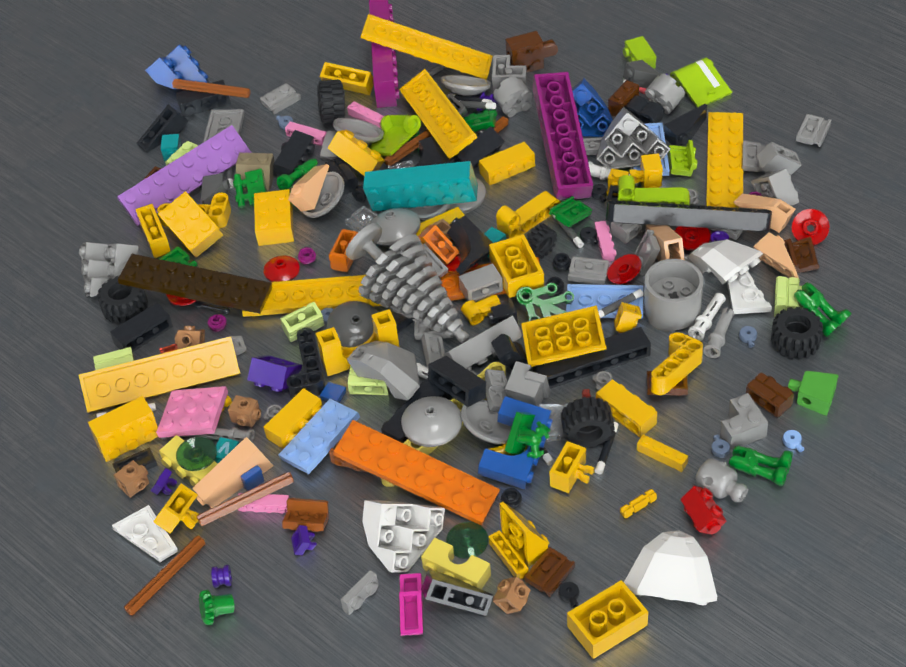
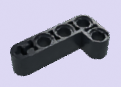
M302 328L297 332V339L304 372L291 375L286 382L289 396L292 399L303 388L315 396H319L325 388L314 332L310 328Z

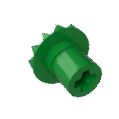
M208 589L200 592L198 599L200 614L206 625L213 624L214 617H218V615L234 613L235 606L232 594L215 596L211 595Z

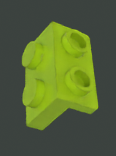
M689 140L686 147L669 145L671 148L668 152L670 174L691 177L698 163L697 159H695L696 148L693 147V140Z

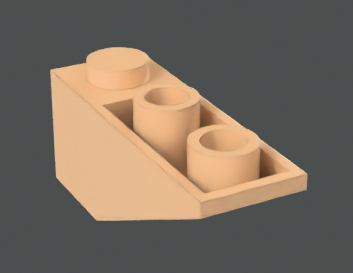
M742 193L734 201V204L739 208L771 210L770 228L778 233L787 226L796 210L781 199Z

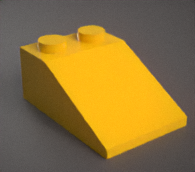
M501 502L499 505L502 534L527 567L530 568L546 552L549 541L545 535H540L536 531L534 524L530 520L527 521L516 510Z

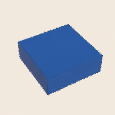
M328 382L320 394V399L325 402L332 399L340 403L346 393V387Z
M258 465L241 475L243 487L246 491L264 482L262 470Z

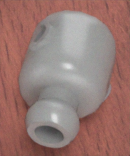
M710 458L706 460L696 474L697 485L701 488L709 489L716 498H725L729 495L734 502H742L748 493V488L745 484L737 483L738 475L736 470L729 467L726 462H721L718 459Z

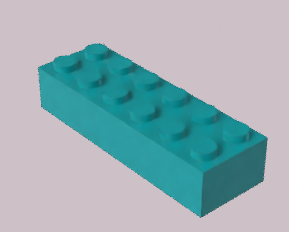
M471 161L368 171L365 172L363 189L372 211H382L394 208H415L477 201L478 183Z

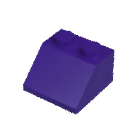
M270 355L252 357L247 380L253 381L255 386L265 387L266 385L270 386L273 391L282 392V390L288 389L286 383L288 377L299 374L303 365Z

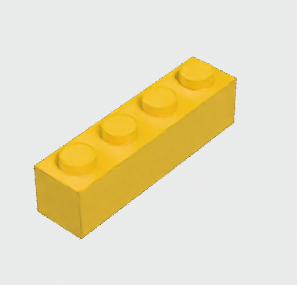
M644 434L637 442L638 452L680 472L688 464V455Z
M499 530L488 536L490 546L514 577L523 579L528 573L529 568Z

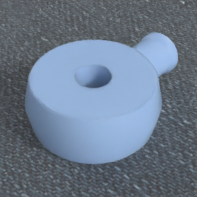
M795 430L786 431L782 437L784 446L790 449L796 448L798 452H803L804 447L801 445V434Z

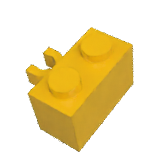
M659 153L641 155V170H629L630 176L635 180V184L641 182L642 188H659L662 186L663 168Z
M566 442L549 472L551 487L569 493L577 478L586 484L589 483V476L584 474L589 473L593 475L594 467L585 465V447Z
M181 483L153 522L170 534L179 521H183L192 530L198 521L197 515L199 513L191 511L189 507L198 494Z

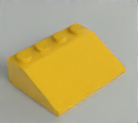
M597 305L521 323L527 361L531 367L606 349Z

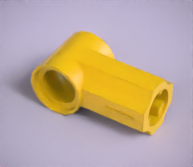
M492 295L478 302L474 300L465 302L461 307V312L471 325H478L487 316V313L491 312V307L501 303L497 295Z

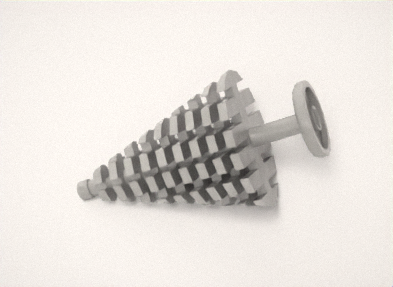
M371 223L360 230L348 244L345 255L351 260H357L368 253L378 263L371 266L366 272L367 275L363 277L361 281L363 285L359 287L360 296L371 299L372 302L380 304L385 308H390L393 312L400 313L406 318H415L413 321L423 323L428 328L434 327L436 332L442 333L445 331L444 335L449 338L456 336L459 342H466L469 339V334L461 329L464 324L461 319H457L458 313L455 308H452L453 303L447 297L446 289L441 286L443 283L436 276L435 268L432 266L430 257L427 258V252L420 242L419 236L416 234L408 235L390 246L389 248L392 250L383 253L376 246L382 235V228L377 223Z

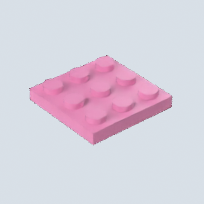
M226 386L172 391L156 432L158 437L214 434L228 394Z

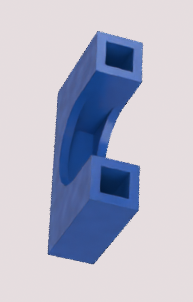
M504 396L498 412L499 423L512 427L516 412H527L535 415L531 427L532 430L536 431L535 429L538 427L536 423L538 421L551 429L553 419L550 418L551 410ZM544 435L541 437L542 441L539 445V449L540 447L544 448L546 438ZM531 446L525 452L514 456L501 454L485 448L478 466V475L525 490L527 483L531 484L534 472L532 468L534 465H538L540 457L536 459L527 457L528 452H531Z

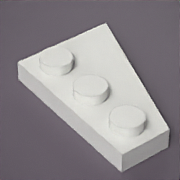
M748 271L743 275L738 273V277L730 284L727 281L731 308L734 314L771 312L772 306L769 302H766L764 294L761 290H758L754 284L755 281Z
M149 505L112 525L114 531L159 562L178 552L176 545L166 530L153 522L156 515Z

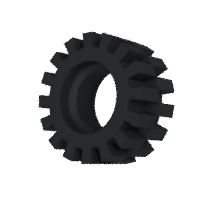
M544 223L536 225L535 229L532 228L531 233H528V238H526L535 257L543 259L544 255L547 256L548 252L552 251L551 248L555 247L556 244L554 242H557L556 231Z

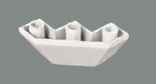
M726 239L704 243L690 253L688 258L702 274L706 271L708 273L712 272L723 285L726 281L729 284L738 277V273L743 275L750 269L749 266L752 268L761 261L759 258L763 253Z
M365 500L362 522L368 546L389 572H408L428 548L432 540L443 529L445 508L406 502Z
M679 530L662 532L645 545L624 581L634 595L661 597L666 600L694 602L698 605H707V602L717 601L707 555L693 536Z

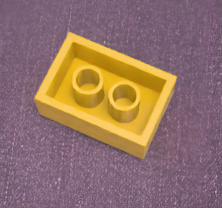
M289 189L254 193L255 233L258 246L294 242L292 203L288 200L290 196Z
M186 191L158 213L162 221L195 258L200 256L223 236L216 224Z
M524 234L489 244L490 261L503 278V287L508 298L515 297L517 291L522 287H530L533 290L544 287V272Z
M143 396L88 422L97 447L106 462L158 437L156 433L158 426L155 417Z
M622 580L567 612V627L593 659L648 626L647 609Z

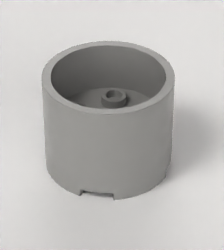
M666 259L655 263L648 269L645 275L644 313L649 323L656 329L675 333V330L694 326L695 319L701 315L704 281L701 271L695 265L685 260Z

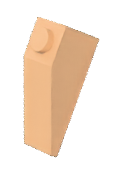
M328 164L313 167L293 185L288 200L301 212L315 209L329 168Z
M769 232L753 246L754 249L763 253L759 258L761 261L788 278H799L784 245L785 242L780 236H775Z

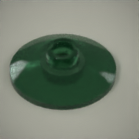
M206 437L190 438L184 441L176 452L178 464L188 471H199L207 468L214 462L217 456L216 445Z
M463 522L451 528L447 534L446 543L453 546L454 556L469 559L471 555L477 557L486 550L488 534L477 523Z

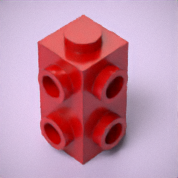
M693 486L680 499L684 505L685 512L692 518L694 527L700 533L713 535L727 522L723 516V510L715 503L713 494L707 488Z

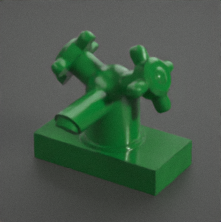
M516 412L504 451L511 454H521L524 452L526 445L531 446V452H528L527 457L539 458L544 454V450L539 451V445L542 441L541 437L544 435L548 439L550 428L538 421L536 423L538 427L534 431L531 427L535 415L527 412Z

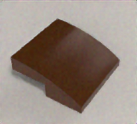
M811 236L796 242H792L791 238L784 240V245L797 273L820 268Z

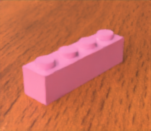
M352 102L347 107L349 116L372 123L382 129L381 120L384 117L383 115L356 102Z
M289 122L285 127L286 136L291 137L293 132L297 130L314 136L313 144L322 146L327 133L294 122Z
M606 221L595 222L602 260L615 261L616 249H613L614 242L611 241L612 235L609 233V225H607Z
M268 494L239 508L238 511L283 514L287 512V499L290 497L289 495Z

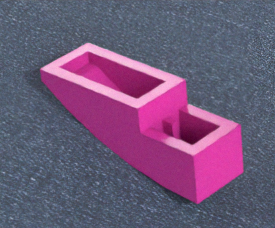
M421 573L400 574L401 636L423 634Z

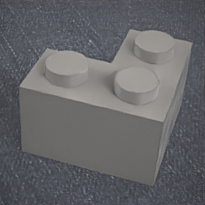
M494 55L492 70L493 92L496 88L497 90L499 89L500 83L503 80L513 76L518 79L521 78L527 86L526 66H511L510 55Z
M787 169L768 172L751 180L755 192H759L762 196L781 199L790 206L800 202L798 192L794 189L791 175L787 172Z
M748 393L731 399L728 414L730 418L721 422L720 433L722 440L729 443L730 451L735 446H745L765 438L768 428V421Z

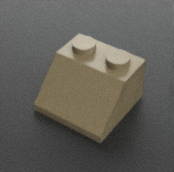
M239 152L236 162V174H240L241 180L246 179L245 172L262 169L264 171L266 190L270 192L274 179L273 165L275 160L273 153ZM247 187L243 188V192H248Z

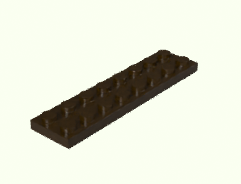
M131 254L118 277V283L122 285L261 314L272 290L271 282L137 254Z

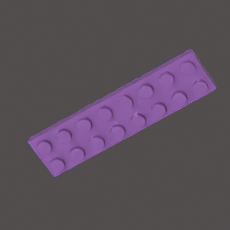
M231 125L117 196V199L138 227L140 223L135 209L153 204L158 214L157 208L161 204L172 203L185 191L190 194L201 187L203 176L223 173L234 166L239 152H252Z

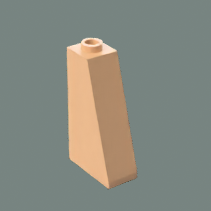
M645 225L646 231L654 230L653 236H656L661 250L656 257L658 262L666 259L685 260L681 236L668 225Z
M246 437L192 489L198 494L196 499L203 506L207 504L213 508L243 488L241 475L257 465L261 468L262 474H264L274 465Z

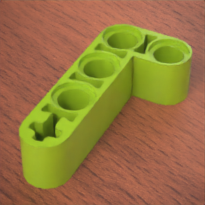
M623 175L618 180L619 201L690 205V194L686 188H635V180L630 175Z

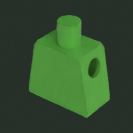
M806 371L802 381L790 378L788 387L791 391L798 392V405L827 416L839 375Z

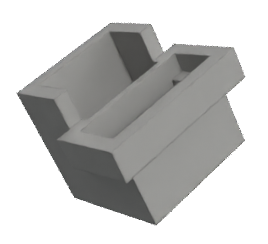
M516 361L505 387L507 397L540 407L543 399L548 400L551 394L547 376L531 372V365Z

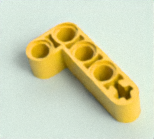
M544 191L516 211L504 205L496 214L497 230L505 233L507 239L523 235L551 216L549 214L550 208L561 202L549 192Z
M226 193L215 194L211 205L197 204L219 229L227 225L231 206ZM170 203L161 204L157 208V212L160 213ZM159 217L162 226L167 227V225Z
M680 332L669 335V357L651 372L652 393L656 395L668 393L702 363L703 343Z

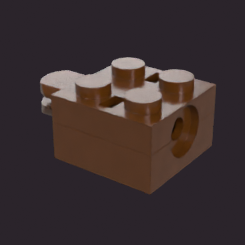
M537 31L505 39L506 55H510L511 66H526L527 73L543 69L544 58L554 56L558 52V47L554 40L542 41Z

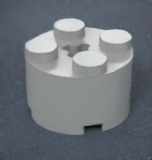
M661 74L660 76L657 75L647 87L645 94L649 102L660 104L664 108V113L669 115L685 96V91L682 86L678 88L675 84L677 82L675 79L666 74Z
M509 77L500 83L501 86L498 90L497 88L494 90L493 96L495 101L508 117H513L517 112L528 111L531 108L530 103L532 102L533 95L521 78Z

